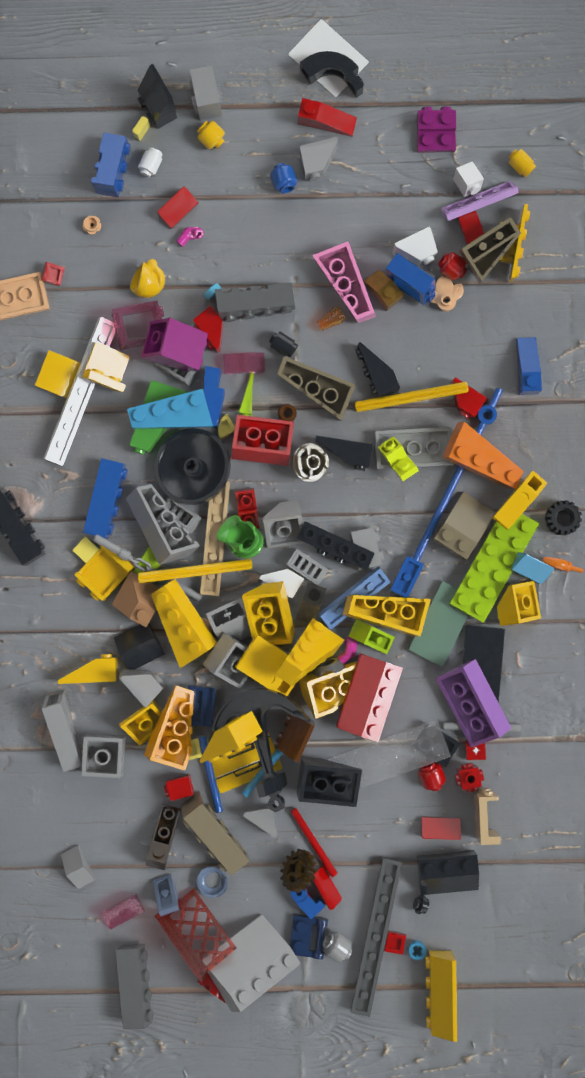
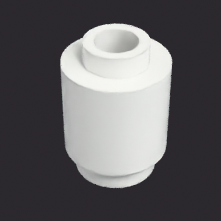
M149 147L144 152L138 165L140 174L148 178L155 176L162 162L161 157L163 154L159 150Z

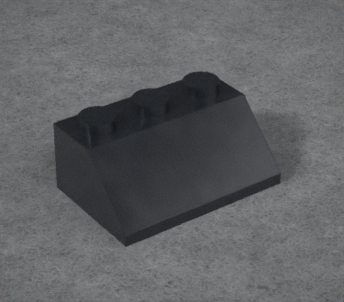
M474 850L417 856L420 894L431 895L479 890L478 857Z

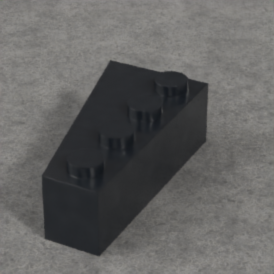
M0 487V532L5 539H10V542H8L9 546L21 564L27 566L46 554L43 550L45 545L41 539H36L33 534L36 531L30 522L27 523L24 516L26 515L20 506L17 507L14 503L16 498L13 493Z

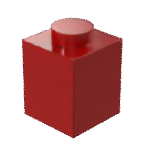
M190 774L168 779L166 785H164L165 795L170 797V801L193 796L195 793Z

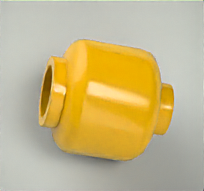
M206 120L197 130L199 133L197 139L207 149H212L213 147L218 149L225 141L222 138L225 132L215 121L208 122Z

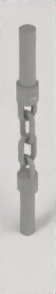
M98 534L94 537V542L117 554L124 561H132L138 569L144 572L157 571L151 567L149 562L142 558L131 556L130 551L118 547ZM139 561L148 565L145 567L146 569L137 565ZM170 579V580H166V581H165V580H162L161 582H163L164 584H167V583L173 581L174 579ZM176 579L186 595L198 602L202 598L201 594Z

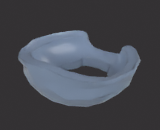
M214 866L202 869L196 881L200 892L209 898L223 895L228 886V880L224 873ZM214 872L219 873L222 877L219 886L216 888L208 887L205 882L207 875Z

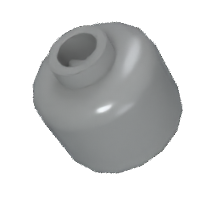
M338 932L330 933L325 937L323 947L324 953L336 962H342L351 956L352 944L348 938Z

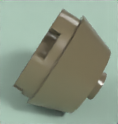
M307 443L300 446L293 454L291 467L299 478L304 481L313 482L324 475L329 467V458L321 447L313 443Z

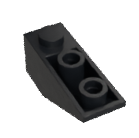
M359 342L357 345L358 349L355 351L358 359L363 360L364 367L362 369L365 377H369L372 383L369 385L372 395H376L378 398L398 392L400 386L393 369L364 344Z

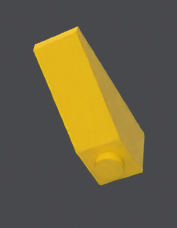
M101 654V658H97L59 679L58 684L118 681V657H112V654Z

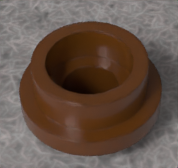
M284 404L278 409V418L280 420H295L297 412L291 404ZM290 411L291 415L289 417H285L284 412Z

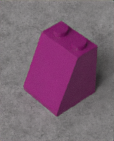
M170 317L150 321L141 358L188 372L197 371L203 362L202 356L207 345L208 333Z

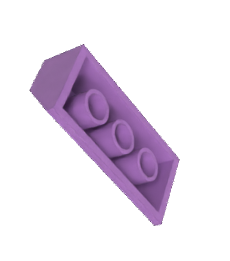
M476 659L435 678L471 747L500 738L512 729Z

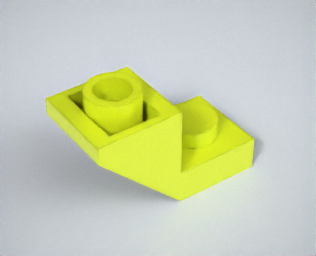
M394 436L378 446L382 455L402 481H405L419 471L417 466L407 456L403 446Z

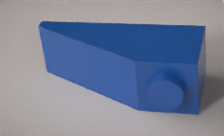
M536 337L516 338L519 395L539 394L542 391V381Z

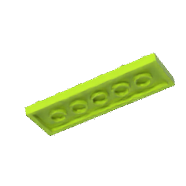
M521 514L515 523L506 530L496 521L449 604L479 622L484 623L513 571L511 568L518 552H524L539 523Z

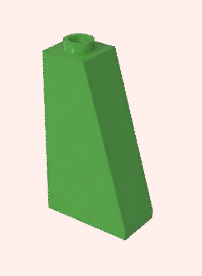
M151 380L143 404L188 392ZM167 428L135 429L130 446L134 448L133 451L142 455L145 452L150 453Z

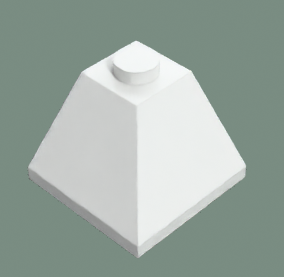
M430 226L396 242L392 252L393 256L395 257L398 253L411 263L417 265L432 263L438 251Z

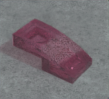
M264 353L223 355L224 374L265 372Z

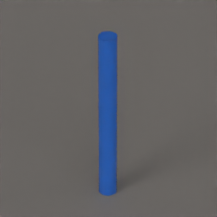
M206 736L198 737L202 755L208 745ZM205 761L204 765L215 813L223 812L213 766L209 761Z

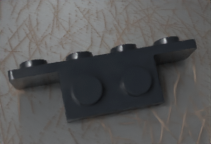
M306 521L303 523L297 539L314 546L317 549V553L325 557L330 554L335 557L334 561L343 565L347 562L367 570L374 556V552Z

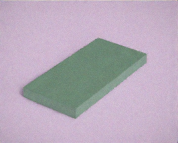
M443 581L428 608L421 636L414 637L408 650L442 667L468 617L466 613L449 604L457 588Z

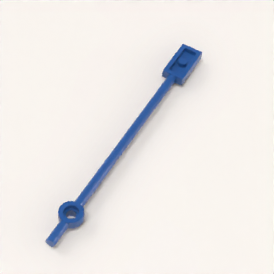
M499 388L495 389L488 405L482 406L477 413L479 424L475 431L482 435L486 425L492 424L497 418L495 406L503 392ZM485 412L489 413V419L483 417ZM457 466L413 558L406 556L390 591L404 598L409 597L424 566L419 561L465 468Z

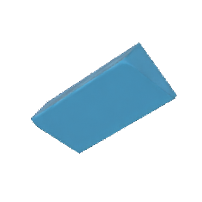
M518 552L511 570L542 584L553 572L554 568L525 553Z

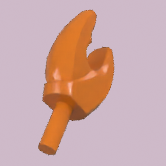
M543 557L542 562L556 570L583 572L582 568L572 566V562L559 558Z

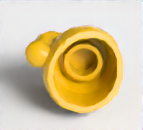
M155 259L142 262L131 280L130 289L138 297H154L164 288L165 275L157 266Z

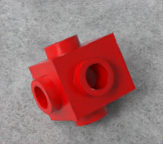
M473 763L462 764L460 768H456L457 786L460 785L462 790L474 792L478 790L477 787H482L481 781H484L482 769L479 770ZM468 776H474L473 781H467Z

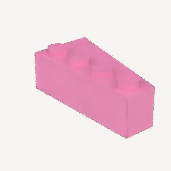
M348 241L312 255L358 324L376 317Z

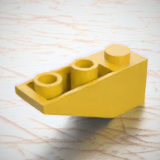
M531 471L521 480L517 489H514L493 516V519L508 530L535 500L547 482L537 473Z

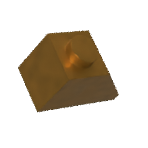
M377 270L364 280V283L386 311L403 298V293L392 279L380 270Z

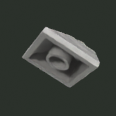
M337 137L300 146V162L305 180L315 181L324 176L337 154Z
M299 500L281 502L263 517L268 549L305 543L297 539L303 525Z
M129 669L120 671L119 679L145 708L163 689V680L157 673L153 674L151 671Z

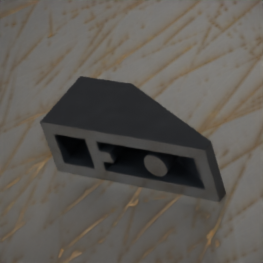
M316 435L315 442L349 466H353L354 470L365 471V468L369 469L373 444Z

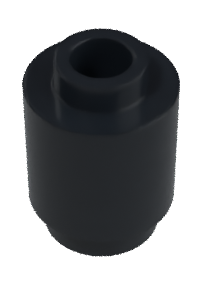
M281 331L278 334L274 333L269 340L271 343L270 348L285 357L291 358L298 347L294 339Z

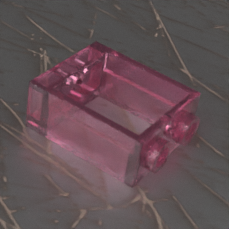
M158 300L112 309L111 316L120 350L144 346L145 338L128 341L123 316L152 311L154 321L162 319L164 312L162 306H159Z

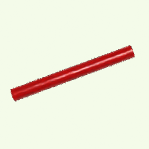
M297 808L290 811L291 815L331 877L336 876L338 872Z

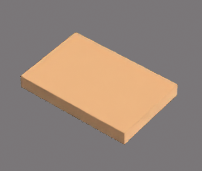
M42 272L0 281V321L50 310L45 284L41 281Z

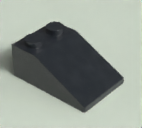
M151 64L138 88L139 97L137 100L142 109L146 107L148 111L146 115L150 123H155L159 129L177 119V114L169 90L154 64Z
M302 756L296 792L299 802L356 807L362 769L322 758Z

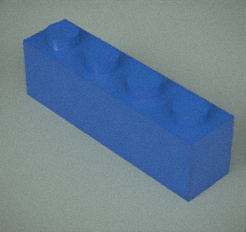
M101 458L83 533L93 536L98 534L108 539L109 535L112 536L114 531L113 517H117L119 510L117 501L118 498L121 499L123 494L122 481L126 480L128 469H126L124 463Z

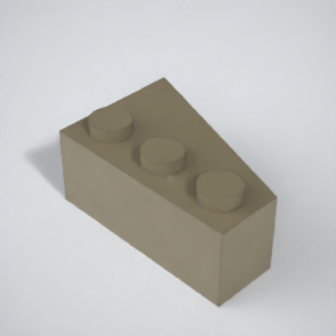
M511 217L459 251L479 284L521 234Z

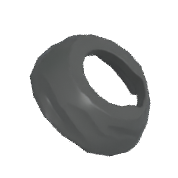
M327 658L325 662L319 664L313 670V674L320 677L325 671L338 673L344 669V665L337 658Z

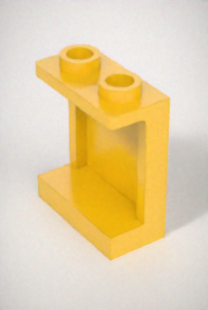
M100 546L101 548L74 575L77 577L75 581L83 588L86 586L91 590L89 594L95 600L105 601L125 580L130 571L134 570L135 566L129 560L124 561L117 554Z

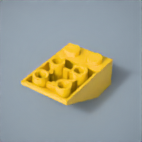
M256 635L235 667L266 688L278 691L286 696L294 687V685L290 686L275 675L288 656V653L261 636Z
M253 712L245 713L215 731L199 760L200 763L205 761L212 763L219 759L220 755L224 758L233 753L232 750L236 753L244 749L245 743L248 745L256 741V736L263 731Z

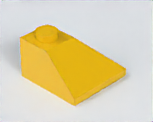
M534 581L508 586L497 606L500 626L541 619Z

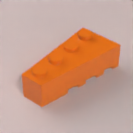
M457 422L442 458L507 489H517L524 471L467 423Z

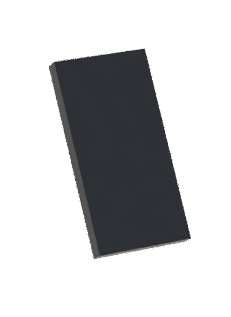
M466 625L463 664L476 659L499 703L505 629Z

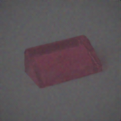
M134 894L102 911L100 915L111 930L144 912L145 909L137 894Z

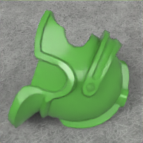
M237 515L229 517L217 533V539L225 543L230 551L234 553L235 557L249 559L259 554L263 548L264 540L261 532L251 522L242 521Z

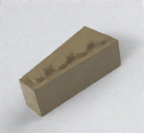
M284 356L277 374L342 421L356 384Z
M198 791L181 805L182 822L188 829H193L195 832L194 836L199 843L204 842L209 855L219 860L220 868L224 872L228 871L232 876L250 861L248 853L233 834L228 835L229 830L224 822L216 820L217 816L210 804L206 806L203 803V795Z

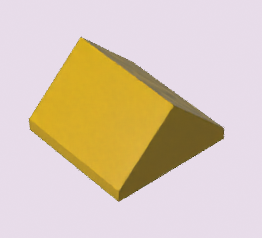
M153 699L146 708L143 706L119 725L141 746L150 739L162 710Z

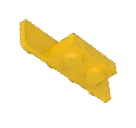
M528 204L523 205L519 225L516 224L521 234L499 260V262L512 264L509 282H513L515 277L518 278L520 273V266L517 265L518 260L522 259L524 251L521 243L522 240L525 241L527 229H524V226L530 217Z

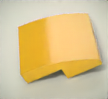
M48 350L35 386L67 399L81 363Z

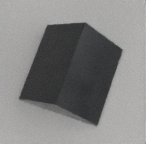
M148 623L147 627L139 624L114 637L118 653L129 670H135L165 655L150 623Z

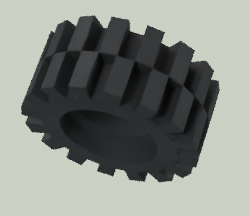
M567 500L554 503L545 513L546 526L556 535L562 536L575 532L580 527V522H582V518H580L582 513L578 510L580 508L575 506V503ZM559 511L569 513L570 522L567 525H560L557 522L556 516Z

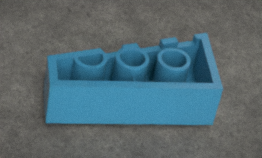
M203 389L127 409L132 429L213 427Z

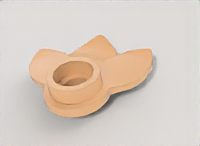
M442 275L436 282V295L431 303L437 304L443 311L452 310L456 306V301L463 295V285H453L451 279ZM445 299L450 300V302L444 303L443 301Z

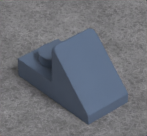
M168 874L154 879L153 885L160 916L179 910L178 903L180 898L172 875Z

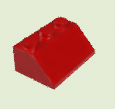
M237 415L232 445V459L289 466L294 422Z

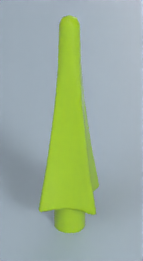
M254 372L249 374L239 415L252 416Z

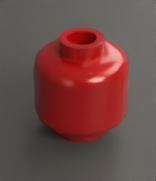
M455 252L445 253L438 263L439 272L453 281L459 277L463 278L467 272L466 261Z
M428 761L420 766L418 777L423 788L432 791L440 790L446 781L441 765L434 763V761Z

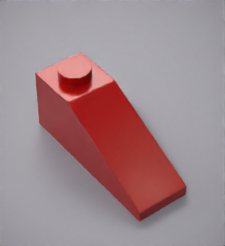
M302 98L298 113L299 125L353 137L357 117L322 102Z

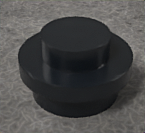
M421 894L414 899L413 909H415L416 914H425L429 908V899Z

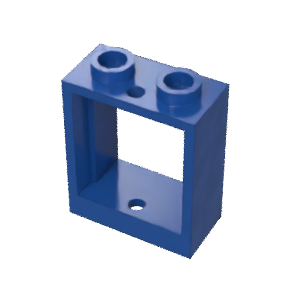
M397 253L386 267L387 276L392 279L400 290L425 306L436 295L435 279Z

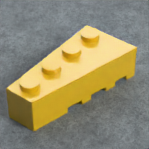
M176 579L151 594L180 668L217 644V641Z
M351 595L347 596L342 615L417 637L421 636L431 599Z
M312 619L275 675L290 686L294 685L308 672L313 671L319 664L325 662L327 658L332 657L344 642V639L326 628L322 623Z

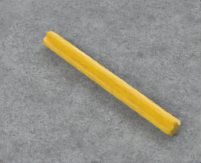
M467 382L356 401L355 409L357 412L467 393L469 389Z
M246 559L138 573L137 577L139 583L249 570L253 566L252 560Z

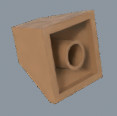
M130 571L112 605L129 619L147 627L156 611L151 594L161 587L152 582L139 583L137 574Z

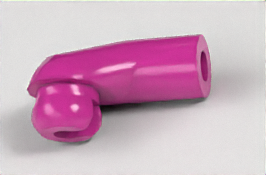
M187 227L176 242L184 247L188 240L202 238L204 232L200 227Z
M351 637L345 638V652L337 657L343 664L353 658L357 652V641Z

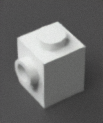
M472 161L456 168L453 180L465 197L478 193L481 190L484 178Z

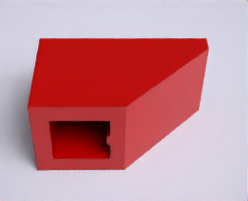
M209 306L193 319L195 324L193 327L208 333L207 346L211 351L215 349L218 353L221 351L224 324L215 310Z

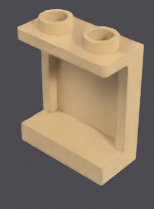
M479 788V792H474L476 839L481 845L501 844L500 835L495 830H488L487 802L499 800L498 795L494 791H490V788Z

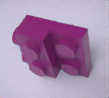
M427 106L418 110L417 153L456 151V110H452L450 106L441 107L440 110H433L432 107Z

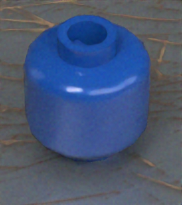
M280 163L271 171L270 177L276 191L286 194L295 189L297 178L292 166Z

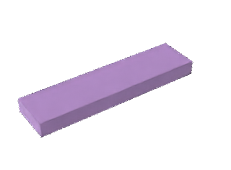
M511 181L505 182L442 207V215L450 221L519 193L518 187Z

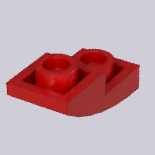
M476 210L457 217L466 245L484 234Z
M254 488L235 490L240 519L245 522H251L256 529L260 528Z

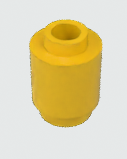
M515 149L508 157L510 159L508 164L520 176L523 175L525 178L536 168L534 161L523 149L519 151Z

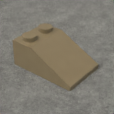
M463 492L432 540L461 559L467 560L496 512Z

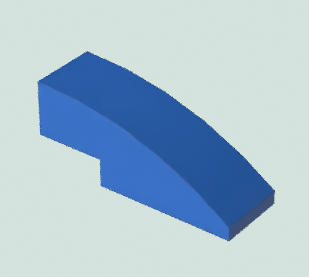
M205 366L204 395L214 428L218 429L225 397V389L219 388L222 371L220 368Z

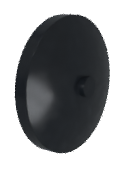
M198 428L184 429L170 436L160 447L155 460V476L161 490L171 499L186 505L202 504L217 496L226 485L231 468L230 456L223 442L211 432Z

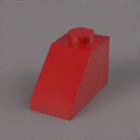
M455 377L451 384L461 383L462 381ZM468 386L469 390L467 393L453 396L456 409L460 411L459 415L465 419H473L487 397Z

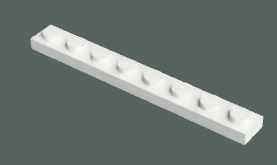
M103 317L98 318L43 459L63 466L95 385L94 382L82 378L95 342H99L110 347L118 324Z

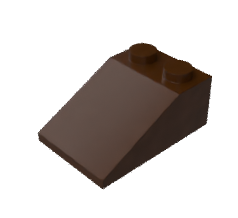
M288 714L283 724L286 726L284 733L280 732L276 739V743H278L277 749L298 763L315 724L313 720L308 722Z

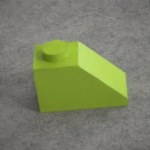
M356 619L349 633V637L385 654H388L395 638Z

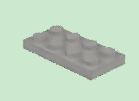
M452 427L375 431L377 470L392 469L378 449V446L393 436L403 446L407 456L417 468L453 466L454 463L442 458L452 435Z

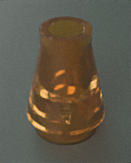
M339 306L336 308L332 307L317 323L321 330L324 331L325 329L342 324L346 317Z

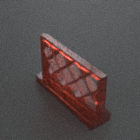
M193 888L178 901L179 910L182 911L180 920H173L170 916L172 913L163 916L157 913L155 918L194 975L202 982L208 977L206 973L237 949V947ZM195 896L197 899L196 907H187L188 900ZM186 911H195L193 921H184ZM199 912L207 913L206 922L197 921ZM183 924L192 925L190 935L182 934ZM196 925L205 926L203 936L194 935ZM209 926L218 928L216 937L207 936ZM193 939L202 940L200 950L192 948ZM206 940H215L213 951L205 950ZM219 941H227L230 946L224 951H218ZM213 954L212 961L204 966L202 963L203 955Z

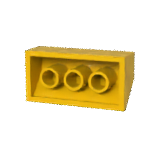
M452 950L428 951L429 957H425V968L429 969V977H425L426 989H429V996H426V1009H429V1016H426V1028L430 1029L432 1036L457 1042L456 959Z

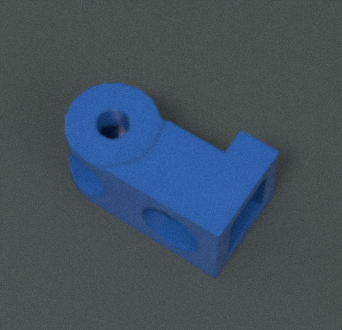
M307 886L306 891L301 890L300 893L291 891L293 900L310 919L325 907V902L321 897L316 901L308 892Z

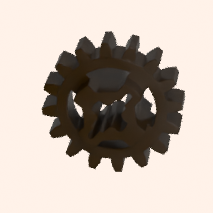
M297 849V852L291 851V857L286 856L287 861L282 862L284 869L280 870L283 873L280 880L284 881L282 885L287 887V890L300 893L301 890L306 891V885L311 886V879L315 880L316 878L313 874L318 871V869L314 868L317 864V861L314 860L315 856L304 849Z

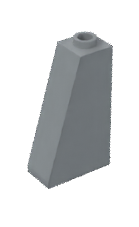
M65 691L46 695L42 711L63 772L76 771L82 767L83 755Z

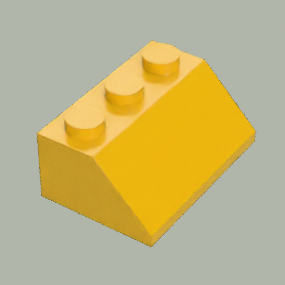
M284 581L264 583L242 595L252 640L256 635H259L274 645L292 643L295 629Z

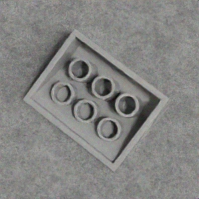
M262 914L200 960L231 1012L243 1011L300 965L291 947Z

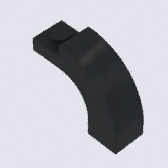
M323 51L314 53L300 61V71L310 85L321 77L334 75L341 78L347 84L356 98L363 94L364 83L357 76L359 67L349 57L338 52Z

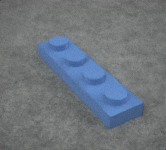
M377 566L319 612L318 615L331 630L348 617L342 615L347 596H374L388 585L390 581Z

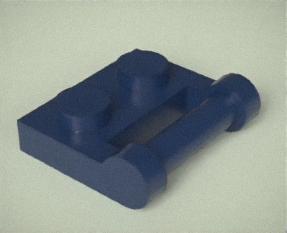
M294 914L290 947L296 956L311 957L319 960L324 959L323 941L325 927L328 926L327 918L314 916L310 919L307 915ZM312 924L318 925L315 950L309 949Z

